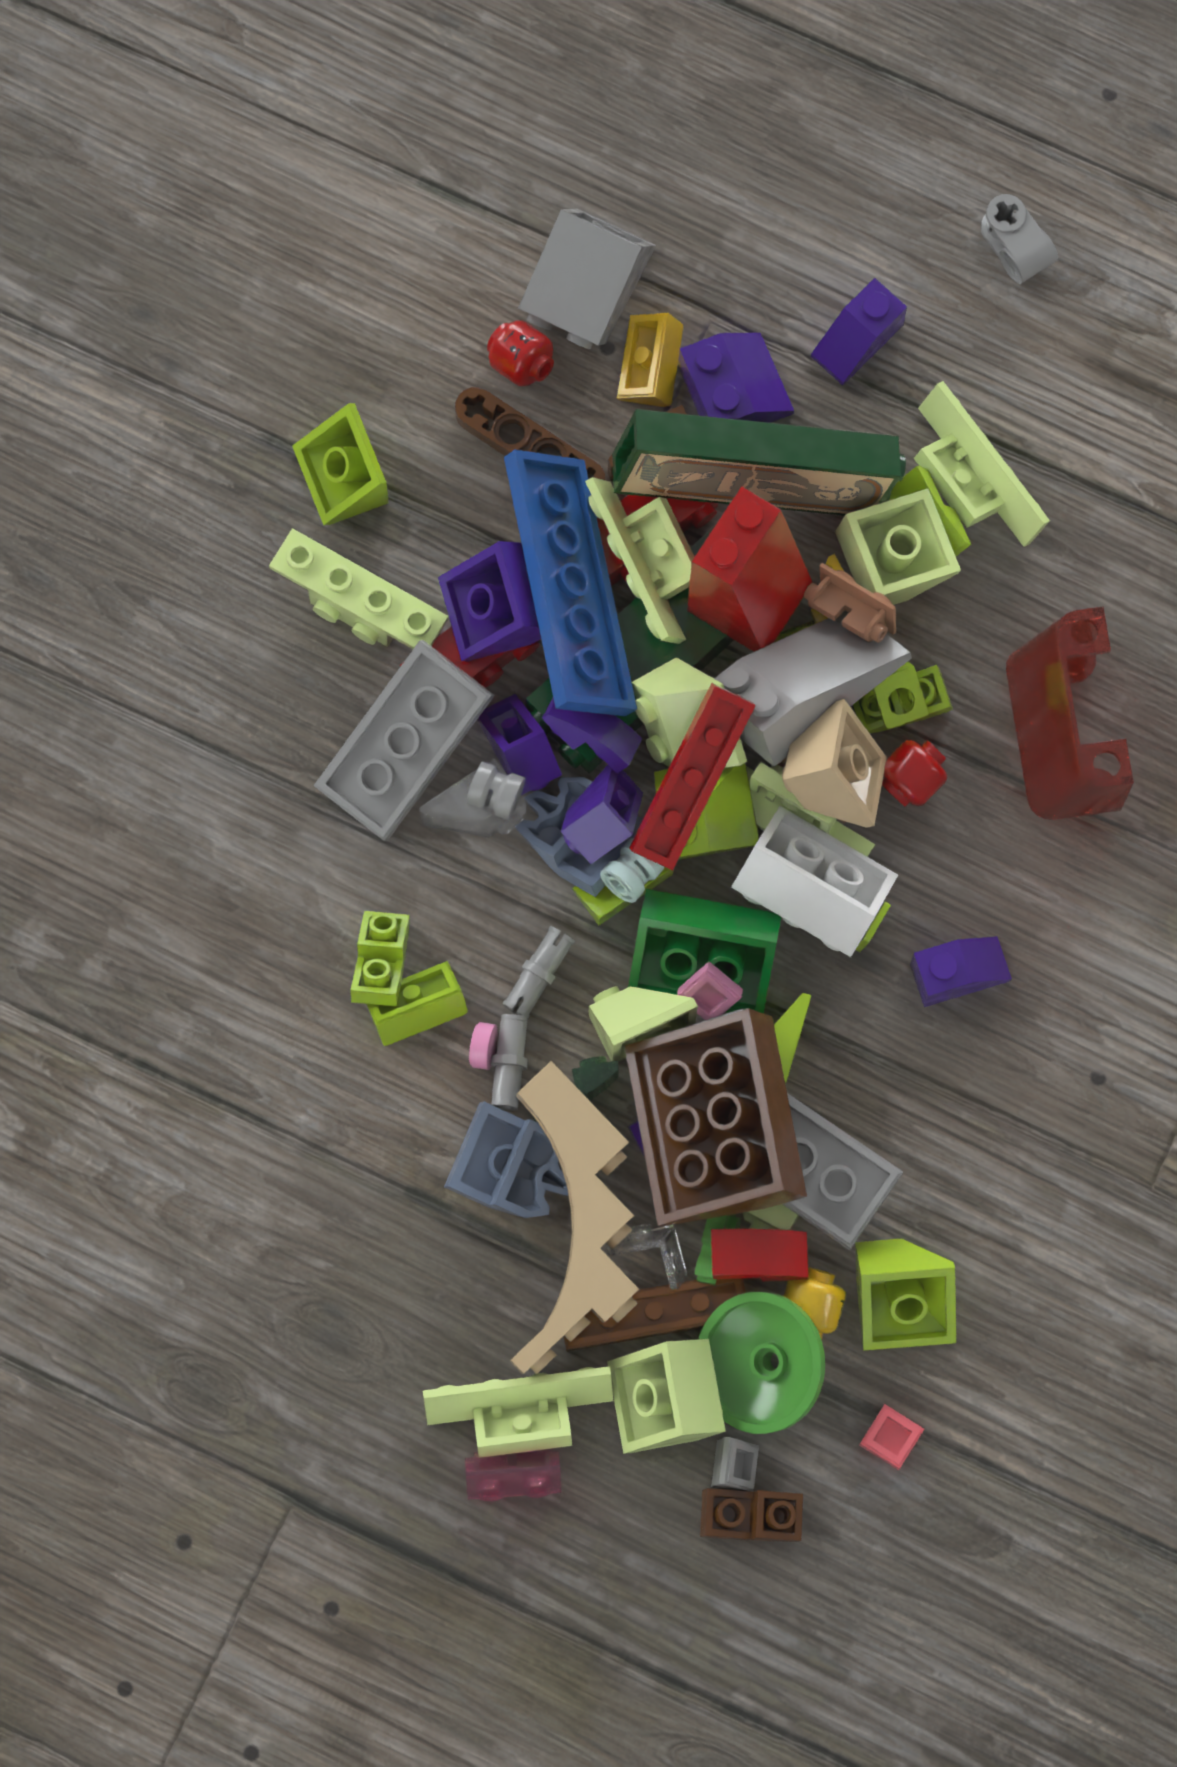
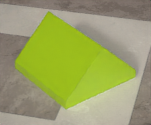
M348 403L292 445L323 525H331L389 503L386 480L355 403Z

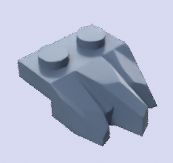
M560 777L558 786L561 793L557 797L539 790L524 797L530 808L538 815V818L535 821L523 820L515 828L556 874L596 897L605 886L600 876L602 869L610 861L617 860L620 857L621 848L629 839L635 837L643 819L637 816L633 835L590 864L581 853L576 854L568 847L561 829L567 810L592 781L585 777Z
M480 1102L444 1188L486 1207L523 1218L549 1215L550 1206L544 1198L545 1191L568 1196L565 1178L558 1165L559 1160L539 1123L531 1119L523 1120L487 1102Z

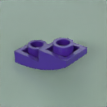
M552 698L542 717L551 730L561 737L573 750L586 742L594 750L595 754L604 760L616 773L630 765L642 740L631 727L615 715L556 709L554 698Z

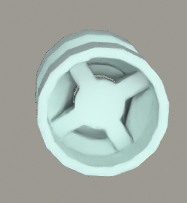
M634 838L629 839L621 848L620 857L617 860L610 861L600 873L601 879L608 889L617 897L630 903L636 902L644 893V884L648 880H655L664 870V866L642 857L629 849Z

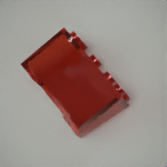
M1104 606L1075 610L1065 614L1010 654L1006 662V674L1027 801L1030 809L1043 819L1056 820L1121 811L1134 784L1127 740L1119 739L1080 745L1070 684L1083 682L1091 676L1096 666L1097 654L1111 652ZM1110 753L1118 759L1120 770L1116 775L1112 776L1106 770L1094 768V759L1099 754Z

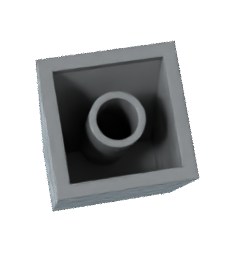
M562 209L518 309L529 313L526 320L538 327L551 331L552 326L555 325L568 331L566 339L584 348L591 349L593 343L598 346L606 344L656 245L579 209Z

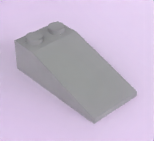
M845 610L836 621L830 618L825 619L740 658L714 679L721 682L726 690L756 705L740 739L770 764L776 766L787 757L789 745L834 702L845 699L851 707L912 658L911 653L888 634L880 643H877L874 640L867 642L842 626V620L849 613Z

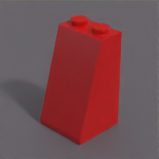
M741 486L691 563L687 611L753 652L776 641L803 600L807 587L813 583L785 517L779 508Z

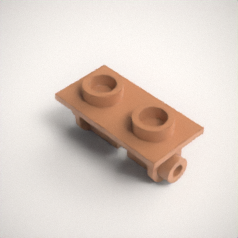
M824 563L820 564V584L811 583L804 593V598L809 601V607L833 621H836L843 611L846 610L849 613L842 620V626L867 642L874 640L880 643L886 636L887 631L893 635L896 633V607L886 596L878 592H870L857 584L848 573L842 570L835 571Z

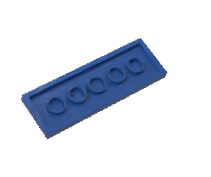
M515 449L504 457L555 708L627 716L637 710L597 517L588 500L591 493L585 482L588 480L585 461Z

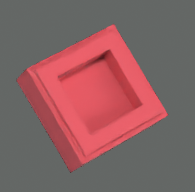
M884 1404L859 1446L897 1470H900L923 1433L924 1428Z

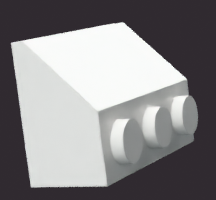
M779 806L731 888L742 893L744 898L751 903L762 905L778 914L787 924L801 928L819 938L828 948L841 951L851 957L879 911L898 874Z

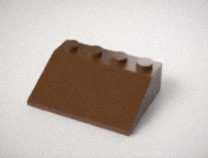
M748 1008L625 1045L658 1226L663 1227L760 1210L807 1197L778 1043L771 1016Z

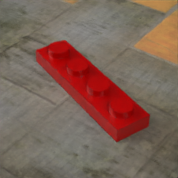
M711 683L629 847L632 852L673 871L756 706L753 702Z

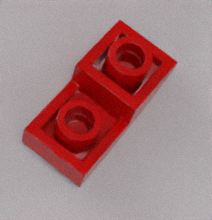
M711 1229L712 1276L714 1280L761 1277L762 1282L809 1279L807 1232L779 1229Z

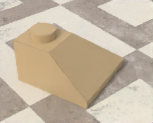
M845 699L834 702L789 745L786 766L782 770V778L786 789L794 794L804 809L867 828L875 826L887 757Z

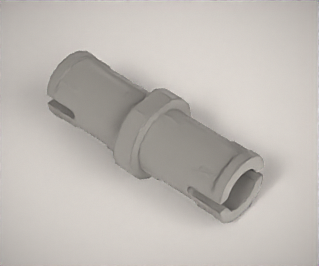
M550 926L548 928V932L530 960L526 959L522 966L523 971L507 999L502 1003L506 1008L514 1011L518 1002L523 999L522 1004L517 1010V1015L529 1018L530 1012L546 986H551L556 978L554 973L570 947L575 943L574 939L564 934L559 944L554 946L561 934V931L555 927Z
M501 1015L497 1054L491 1057V1066L495 1067L491 1105L506 1111L518 1110L519 1099L516 1097V1094L521 1088L522 1071L527 1070L528 1059L524 1057L528 1018L521 1015Z

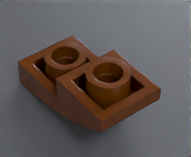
M706 1488L702 1490L700 1537L800 1542L802 1536L803 1494L763 1490L749 1492Z

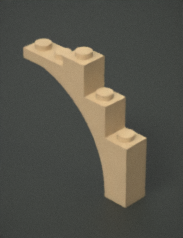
M552 1061L534 1076L516 1094V1097L537 1120L560 1162L571 1208L572 1236L566 1275L556 1305L544 1328L510 1360L521 1374H524L530 1368L535 1374H538L556 1356V1353L551 1349L553 1345L563 1336L571 1342L591 1323L585 1317L590 1310L602 1323L606 1322L610 1317L618 1323L638 1304L632 1296L639 1288L601 1250L605 1243L613 1249L632 1231L626 1223L634 1215L596 1176L600 1170L608 1176L627 1158L621 1150L629 1142Z

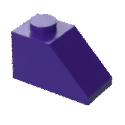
M874 278L844 307L812 351L811 357L843 386L904 326L907 306Z
M516 694L484 709L477 720L507 775L515 773L526 779L521 795L529 791L540 790L547 786L551 780L562 775L544 730Z
M607 765L566 812L561 829L563 838L573 852L576 854L581 853L590 864L633 835L643 792L623 770L616 773Z
M997 936L957 939L915 952L910 963L924 1007L1012 980Z

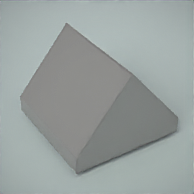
M731 1437L717 1440L711 1487L753 1492L759 1445Z

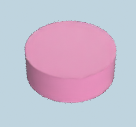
M479 1022L475 1026L469 1052V1062L472 1068L490 1070L491 1057L495 1054L497 1046V1025Z

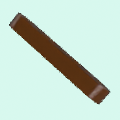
M471 387L458 395L455 402V414L458 424L504 456L515 449L538 453L544 448H554L562 457L584 460L587 475L591 474L595 478L605 480L604 470L597 462L487 390ZM478 402H482L483 413L492 420H494L497 412L501 414L495 419L490 432L486 430L489 425L488 419L480 414H475L472 418L467 417V403L475 406ZM507 424H517L523 428L525 432L524 438L519 443L507 444L499 436L501 428Z

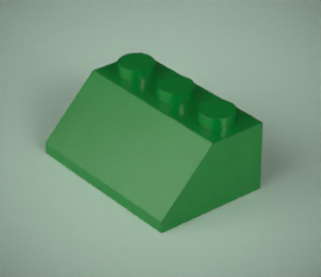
M646 889L628 987L677 995L678 988L707 962H711L743 989L741 999L730 1007L726 1013L748 1008L764 1013L781 916L774 912Z

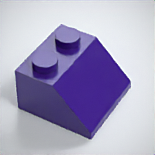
M719 333L679 349L678 368L699 416L771 423L794 414V408L761 333Z
M498 541L438 577L461 661H471L528 646L541 639L521 542Z

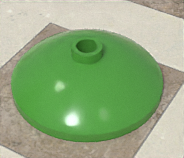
M749 1292L725 1301L707 1319L699 1339H709L725 1423L744 1432L767 1434L779 1432L793 1426L811 1410L821 1392L824 1381L825 1353L816 1326L800 1306L779 1294ZM774 1353L779 1359V1365L776 1369L771 1364V1357Z

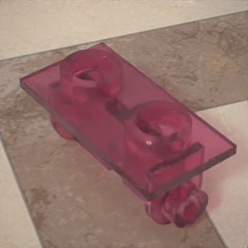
M549 1449L516 1453L517 1465L508 1466L507 1454L479 1458L478 1452H474V1457L465 1458L468 1500L497 1501L503 1497L524 1495L531 1498H542L552 1493H561L559 1451L549 1452Z

